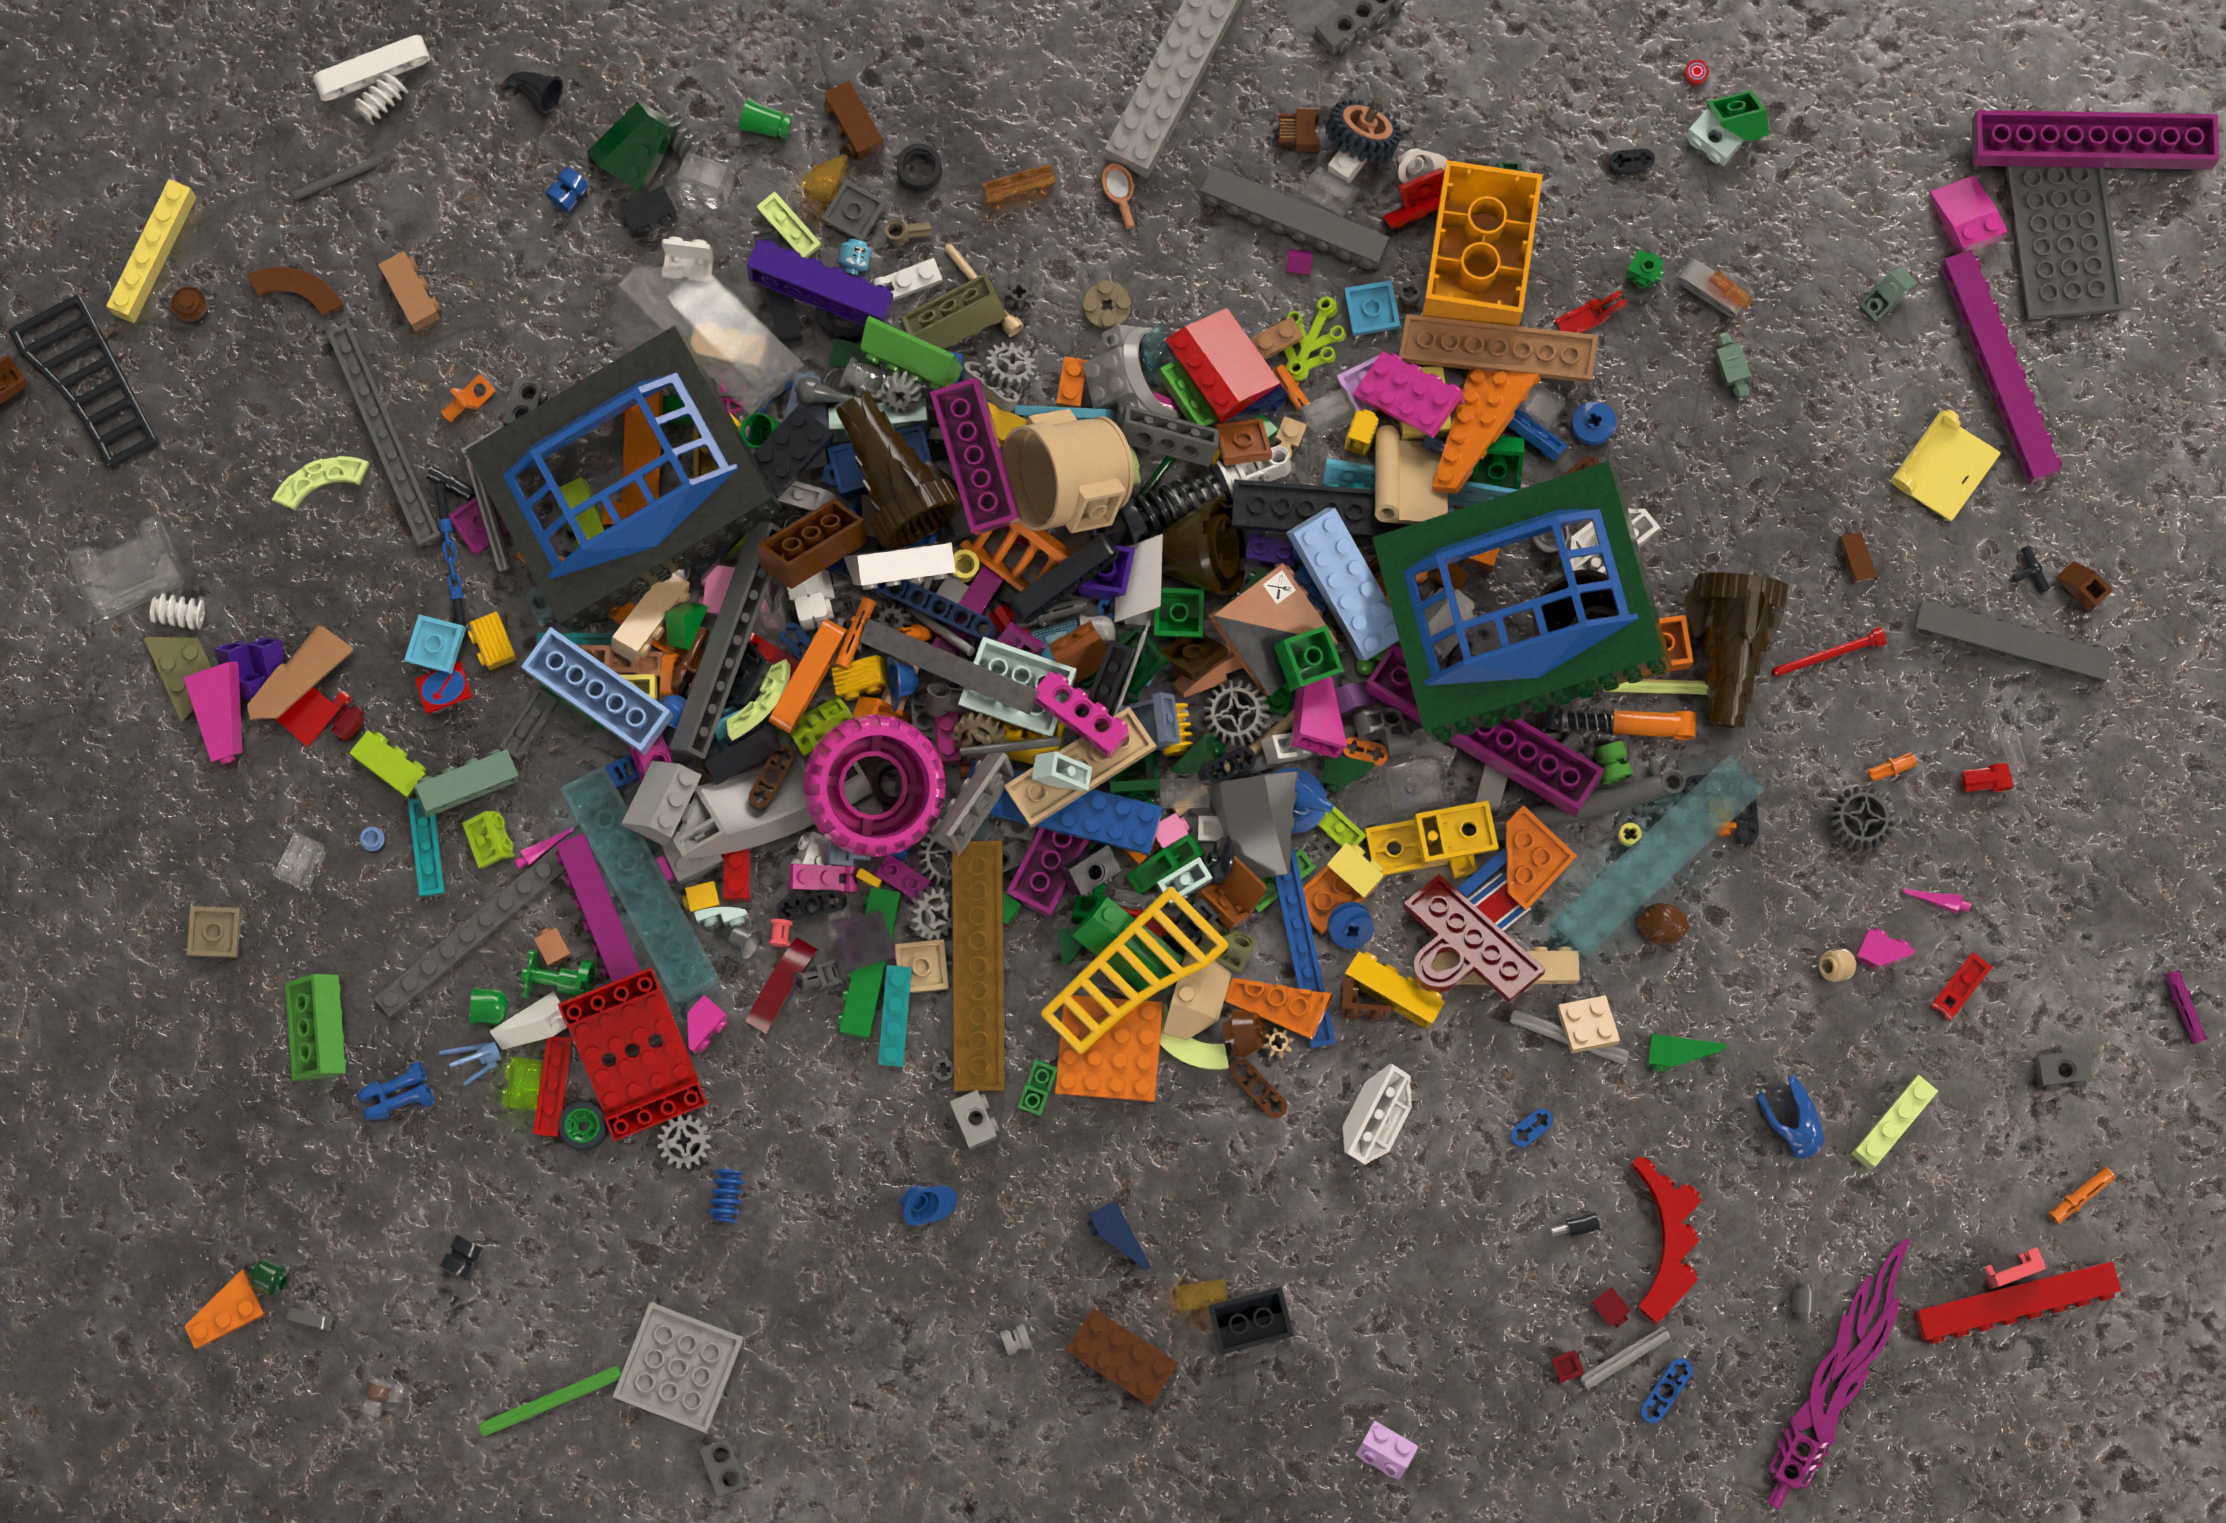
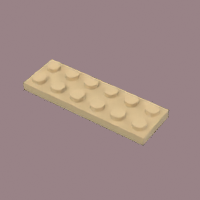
M1130 707L1113 716L1114 719L1119 717L1127 723L1129 737L1111 759L1082 737L1058 751L1060 754L1092 767L1088 791L1052 787L1032 779L1034 767L1004 785L1005 790L1031 828L1157 749L1155 743ZM1102 723L1095 729L1099 732H1105L1108 730V726Z

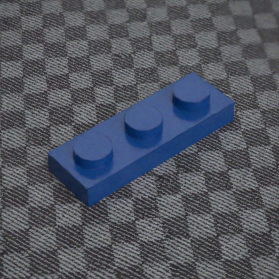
M1518 408L1514 411V417L1506 426L1521 435L1524 441L1540 449L1544 456L1552 458L1554 461L1568 446Z

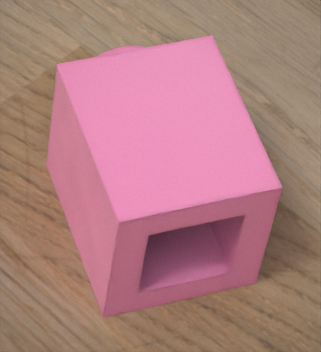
M1174 813L1159 822L1155 841L1159 848L1163 850L1186 836L1190 827L1184 817L1179 818L1177 813Z

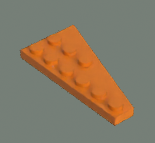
M1469 370L1462 391L1465 402L1463 405L1458 404L1432 484L1434 492L1458 494L1473 473L1472 469L1479 459L1485 457L1487 448L1492 442H1496L1515 415L1514 411L1519 404L1525 402L1529 396L1528 392L1533 385L1539 383L1541 380L1539 373Z

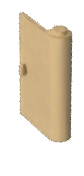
M1391 425L1381 426L1375 433L1376 518L1386 523L1415 524L1448 513V493L1434 492L1432 488L1442 455L1421 446L1422 442L1399 440L1398 429Z

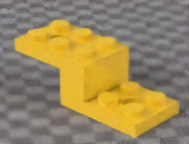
M1489 800L1415 814L1413 820L1365 828L1370 860L1374 859L1383 866L1382 873L1386 876L1447 865L1449 859L1499 849ZM1470 823L1474 825L1476 833L1473 836H1466L1462 832L1464 824ZM1389 843H1398L1401 847V852L1397 855L1390 854L1387 851Z

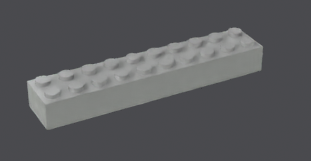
M1242 0L1183 1L1105 147V159L1123 165L1126 169L1148 179Z

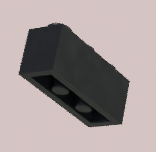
M763 719L751 730L733 741L727 733L723 739L716 743H711L706 758L701 760L712 780L718 785L781 748L769 725Z

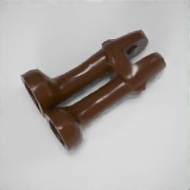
M699 627L690 650H686L680 664L673 670L674 676L671 682V689L677 691L684 679L690 682L685 695L687 697L689 696L703 655L696 669L691 667L710 634L708 629Z

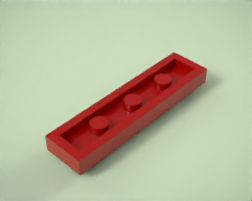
M561 1036L547 1038L533 1130L534 1135L559 1138V1119L563 1114L573 1038Z

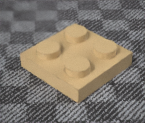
M944 939L895 944L897 966L912 967L910 994L949 990Z
M1606 995L1558 1005L1557 1011L1571 1054L1619 1044L1620 1038Z

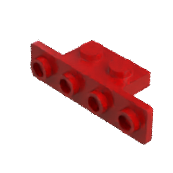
M1439 168L1398 186L1404 207L1383 215L1384 221L1390 228L1402 227L1406 222L1415 218H1423L1428 213L1438 209L1444 170Z

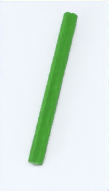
M618 1366L612 1367L480 1423L479 1430L482 1436L490 1435L609 1385L620 1379L621 1370Z

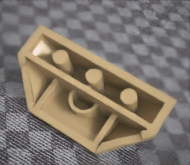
M1196 942V943H1195V945H1196L1197 947H1198L1199 944H1200V942ZM1188 952L1185 954L1182 968L1197 962ZM1214 961L1210 966L1177 981L1163 1034L1188 1040L1218 1022L1232 975L1227 966Z

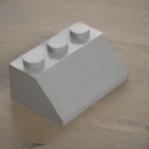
M652 761L621 825L666 847L702 775L681 764Z

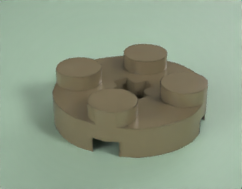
M1108 280L1095 284L1087 291L1084 297L1083 309L1085 317L1092 326L1101 330L1123 325L1128 320L1131 310V299L1128 292L1121 285ZM1111 301L1113 309L1102 310V302Z

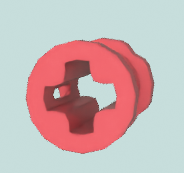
M771 919L772 932L768 944L776 947H790L788 936L789 928L793 922L785 919Z

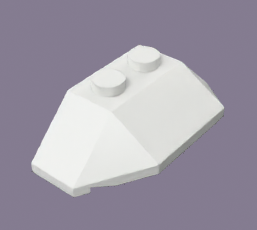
M1628 508L1640 549L1661 527L1646 509ZM1592 521L1571 537L1570 550L1598 546ZM1600 554L1577 557L1570 560L1573 571L1588 569L1607 574Z
M1389 1064L1365 1082L1343 1125L1344 1150L1346 1154L1362 1164H1367L1371 1160L1379 1158L1390 1151L1412 1108L1411 1076L1395 1065Z

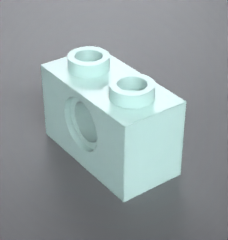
M1708 108L1691 126L1686 136L1693 147L1702 149L1707 153L1708 158L1712 162L1720 163L1722 166L1740 148L1744 140L1720 126ZM1716 136L1719 142H1711L1708 137Z
M1198 857L1157 882V888L1162 894L1167 888L1173 887L1186 899L1211 884L1212 876L1201 858ZM1171 899L1167 902L1169 908L1176 905Z

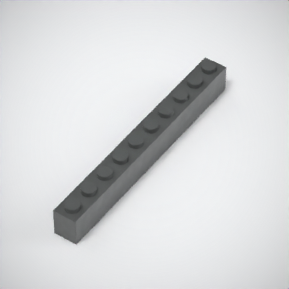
M759 522L756 524L755 529L748 532L672 739L670 749L688 758H706L772 575L761 567L757 544L782 530L770 522Z

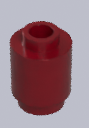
M354 704L351 708L346 705L333 722L334 727L331 731L347 742L350 737L353 738L366 721L363 718L365 712Z

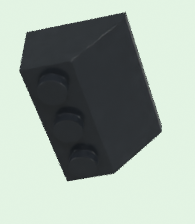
M1282 1287L1208 1305L1220 1355L1294 1336Z

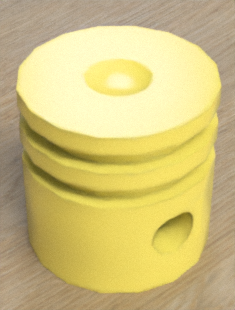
M959 550L953 555L955 572L948 574L962 583H967L976 575L980 563L977 555L971 550Z

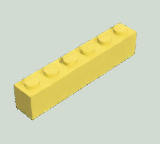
M170 179L168 180L106 305L113 315L135 324L197 198L190 187Z

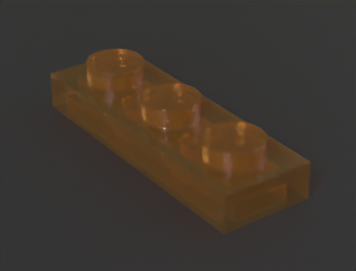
M1049 163L982 183V187L988 202L1000 201L1006 196L1024 194L1028 190L1037 187H1047L1051 183L1057 182V179Z

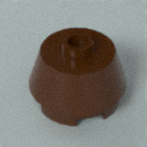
M1235 1009L1234 1012L1225 1014L1228 1022L1223 1023L1225 1042H1230L1233 1051H1230V1055L1233 1058L1242 1057L1244 1059L1264 1047L1266 1028L1258 1013Z

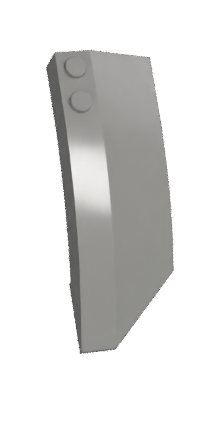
M798 748L794 750V762L770 805L764 810H755L750 806L749 793L766 764L732 776L718 785L715 782L700 786L697 784L692 803H688L682 817L683 824L680 831L676 832L673 838L683 859L737 852L786 837L814 825L804 796V775L812 752L803 756ZM788 754L779 757V762L776 766L780 768L784 759L789 760ZM854 762L848 769L844 780V791L850 804L873 792L857 762ZM773 771L767 772L764 776L768 783H776L779 780L778 774ZM764 786L759 796L754 795L756 803H760L761 800L766 801L764 795L767 789Z

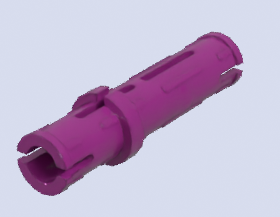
M2179 969L2164 976L2173 994L2171 996L2172 1001H2176L2192 1045L2208 1038L2205 1035L2190 998L2191 991L2187 990Z

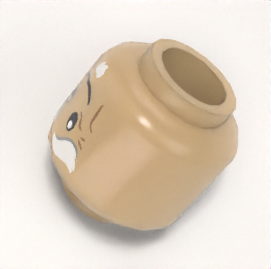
M1847 949L1828 950L1820 957V973L1826 980L1832 982L1850 979L1856 970L1855 957Z

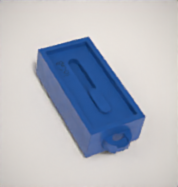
M922 423L896 430L902 434L909 447L913 446L923 464L926 461L933 463ZM852 442L828 448L831 463L827 464L823 469V478L826 484L833 488L838 487L841 498L845 500L868 494L862 482L865 479L855 462L856 455L852 449ZM831 472H834V479L831 478Z

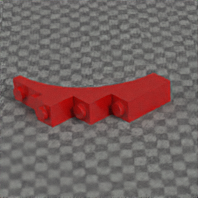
M1638 1156L1630 1166L1646 1184L1658 1209L1662 1229V1252L1655 1279L1649 1291L1636 1308L1656 1325L1698 1281V1278L1695 1276L1697 1272L1689 1264L1685 1263L1683 1265L1680 1261L1700 1241L1697 1237L1698 1232L1690 1224L1684 1225L1682 1221L1702 1200L1698 1197L1700 1193L1692 1185L1686 1186L1683 1183L1676 1190L1673 1187L1675 1183L1667 1175L1663 1174L1661 1176L1654 1170L1656 1165L1649 1158Z

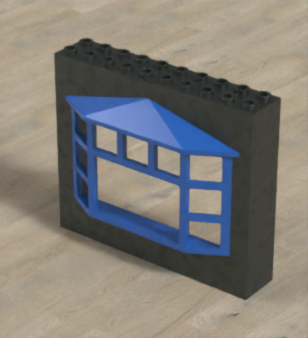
M675 325L465 450L558 623L572 633L586 629L588 623L595 619L600 620L606 617L613 608L625 606L630 602V598L637 594L647 593L651 590L652 585L669 580L673 576L672 573L679 569L685 570L691 567L694 560L711 555L715 551L714 548L721 544L727 545L736 539L735 536L742 532L752 531L756 528L757 523L764 519H772L778 514L777 511L782 509L691 343ZM670 384L673 386L684 407L655 417L645 399ZM638 403L665 453L570 509L544 459ZM688 415L701 438L673 449L660 426ZM703 446L707 447L718 470L689 480L678 460V456ZM670 461L682 485L655 500L644 480V476ZM537 463L546 483L527 500L516 480V475ZM636 481L648 505L621 520L610 500V496ZM552 491L563 511V515L544 531L532 507L548 492ZM599 502H603L614 525L587 540L576 520V516ZM569 522L580 542V546L561 562L549 538L564 524Z

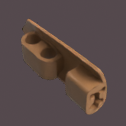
M317 625L287 664L279 665L247 704L250 719H278L323 677L353 652V648L324 627Z

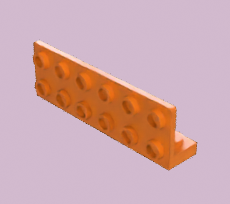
M663 389L645 399L655 417L662 416ZM638 403L624 411L622 479L660 457L661 444ZM660 467L644 476V480L655 500L658 499ZM636 481L622 489L621 503L611 500L621 520L648 505ZM603 504L602 524L612 527L614 522Z

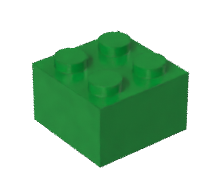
M1327 625L1274 644L1290 691L1344 671Z

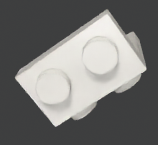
M679 237L662 239V247L665 253L662 273L663 281L703 286L711 285L714 256L711 246L706 241L694 239L692 242L683 241Z

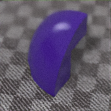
M259 638L257 641L248 643L236 641L214 648L219 665L227 662H238L240 696L248 701H251L274 670L282 664L283 659L282 640L274 638Z

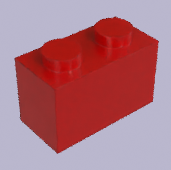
M749 849L724 853L723 898L726 903H751V853Z

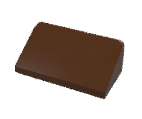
M1862 532L1841 535L1838 541L1853 584L1877 578Z

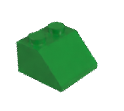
M1753 90L1706 101L1707 107L1720 126L1745 141H1756L1769 135L1767 110Z
M1499 436L1496 442H1492L1487 448L1485 457L1479 459L1472 469L1471 482L1520 490L1524 460V438Z
M1161 588V605L1155 608L1154 636L1203 638L1204 589Z

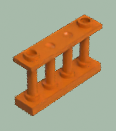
M1020 522L1010 525L1009 528L1011 530L994 555L982 547L992 531L979 534L975 541L969 538L960 545L962 548L974 552L979 561L1020 592L1031 585L1021 574L1037 550H1043L1047 553L1049 560L1035 581L1074 553L1045 530L1033 531L1026 528ZM1018 535H1023L1029 540L1030 545L1012 570L1002 562V559Z

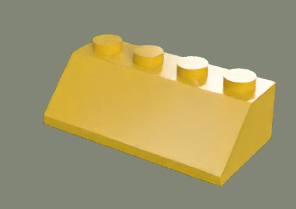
M1366 951L1364 954L1358 952L1347 969L1344 978H1354V985H1358V990L1386 1006H1392V1010L1429 1030L1445 1003L1442 1000L1443 996L1438 992L1426 991L1421 988L1418 981L1408 976L1406 979L1398 974L1399 970L1389 964L1383 966L1376 962L1378 958Z

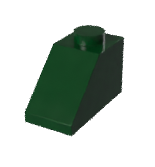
M1325 756L1321 784L1326 792L1339 793V790L1345 791L1372 773L1375 762L1338 756L1337 759Z

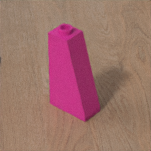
M237 661L227 662L184 677L211 762L229 763L235 760V755L242 753L239 666Z
M1331 676L1296 689L1291 746L1337 759L1346 747V739Z

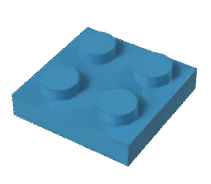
M1392 280L1344 288L1352 336L1400 329Z

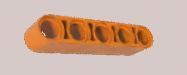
M828 619L823 621L769 718L770 724L789 734L793 733L841 648L848 633L847 629Z

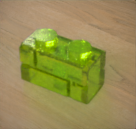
M512 1057L511 1063L506 1064L505 1078H509L508 1088L503 1089L502 1103H506L505 1107L507 1109L536 1112L543 1068L542 1060Z

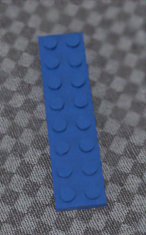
M972 759L967 776L969 779L976 772L974 771L977 764L975 759ZM1013 769L1015 774L1013 779L1025 772ZM1092 789L1034 827L1150 856L1163 807ZM1006 790L988 814L1029 825Z

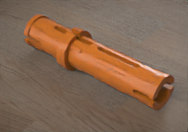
M866 597L861 598L855 616H852L850 619L851 626L834 662L835 666L849 670L866 622L870 619L876 605L875 601ZM862 614H864V616H863V618H862V620H861V623H860V625H859V628H858V630H856V628H857V626H858V624H859V621H860V619H861V616H862ZM854 637V640H853V642H852V644H851V647H850L848 653H846L847 650H848V647H849V645H850V643H851V640H852V638Z
M2105 1166L2071 1195L2067 1194L2064 1197V1201L2049 1211L2050 1219L2056 1225H2060L2072 1213L2079 1212L2082 1205L2116 1179L2114 1173Z

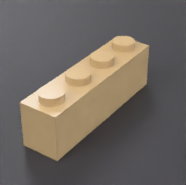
M672 573L673 576L669 580L652 585L651 590L643 596L613 635L611 650L634 664L637 663L640 657L645 658L651 649L650 644L654 639L658 641L664 632L663 627L666 625L665 612L689 600L690 593L688 591L690 583Z

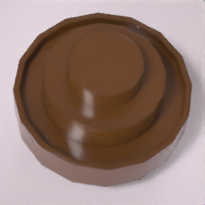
M191 286L182 287L177 290L170 302L171 310L175 316L181 321L188 323L201 319L206 313L208 306L207 299L202 291Z

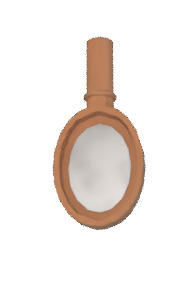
M1110 164L1104 169L1102 174L1103 190L1112 202L1119 204V210L1121 211L1126 229H1132L1135 225L1128 201L1133 194V179L1123 165Z

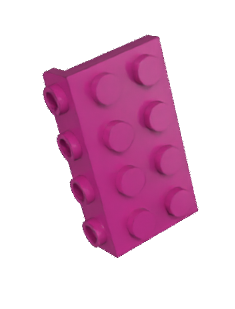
M1384 351L1380 353L1353 392L1355 398L1433 439L1456 405H1463L1465 402L1462 390L1455 384L1451 383L1448 385L1433 373L1428 375L1418 365L1414 363L1409 365L1403 362V359L1397 354L1391 353L1390 355Z

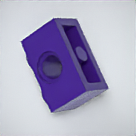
M1256 534L1250 535L1245 564L1274 570L1276 564L1283 563L1293 571L1295 559L1292 542Z

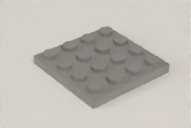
M650 1302L616 1386L613 1398L708 1434L745 1338Z

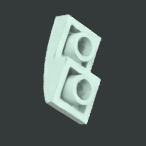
M714 907L694 912L698 924H704L705 927L718 923L719 918L723 919L726 926L731 925V928L741 926L745 923L746 919H749L745 909L735 907Z

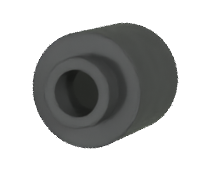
M1798 1283V1288L1792 1289V1312H1794V1319L1815 1320V1313H1817L1818 1289H1813V1284Z

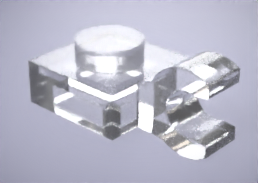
M1117 888L1114 895V902L1118 903V906L1126 909L1139 906L1142 911L1147 909V902H1154L1157 899L1153 895L1144 896L1140 895V893Z

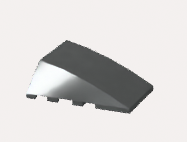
M1298 771L1259 775L1220 782L1206 787L1224 835L1232 841L1233 856H1236L1259 879L1290 874L1293 841L1291 840L1292 828H1294L1295 818H1293V809L1297 797L1295 787L1296 780H1298Z

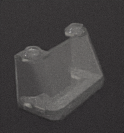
M158 513L140 522L138 528L141 536L97 555L92 548L81 547L67 553L80 592L97 618H112L153 599L155 596L158 597L162 593H167L184 584L186 576Z

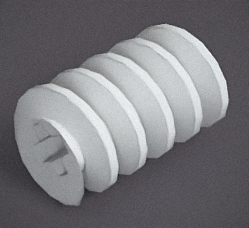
M388 73L382 75L384 81L376 80L377 88L374 86L369 87L370 94L362 93L363 100L359 98L355 100L358 111L371 125H374L373 116L379 120L381 119L379 110L385 113L388 112L386 104L395 106L393 97L399 100L402 99L400 91L408 94L403 84Z
M162 593L159 599L156 596L152 599L150 621L153 623L159 620L161 624L165 625L169 622L171 626L178 624L181 628H185L188 625V628L191 630L196 629V627L199 630L203 624L205 615L203 600H200L198 605L195 606L194 598H191L189 603L185 604V597L181 596L177 603L175 595H171L169 601H166L165 593Z

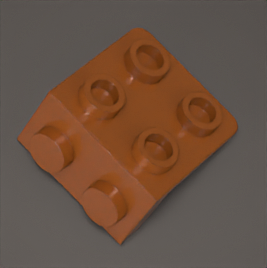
M1091 620L1048 645L1057 663L1076 668L1074 684L1097 672L1107 651V646Z
M1233 856L1232 868L1226 882L1221 886L1210 884L1199 890L1196 898H1202L1219 915L1217 918L1231 930L1248 921L1265 893L1266 885L1236 856Z

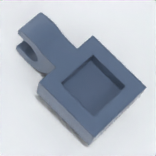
M828 840L827 865L853 866L854 860L867 861L871 859V857L845 851Z

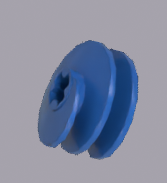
M1597 402L1584 403L1578 407L1571 421V429L1574 436L1580 442L1587 445H1599L1606 442L1612 436L1616 427V416L1611 407ZM1590 420L1598 423L1597 427H1594V424H1589Z
M1357 902L1343 903L1336 907L1328 917L1327 926L1331 938L1342 948H1359L1365 945L1373 936L1374 925L1368 909L1363 904Z

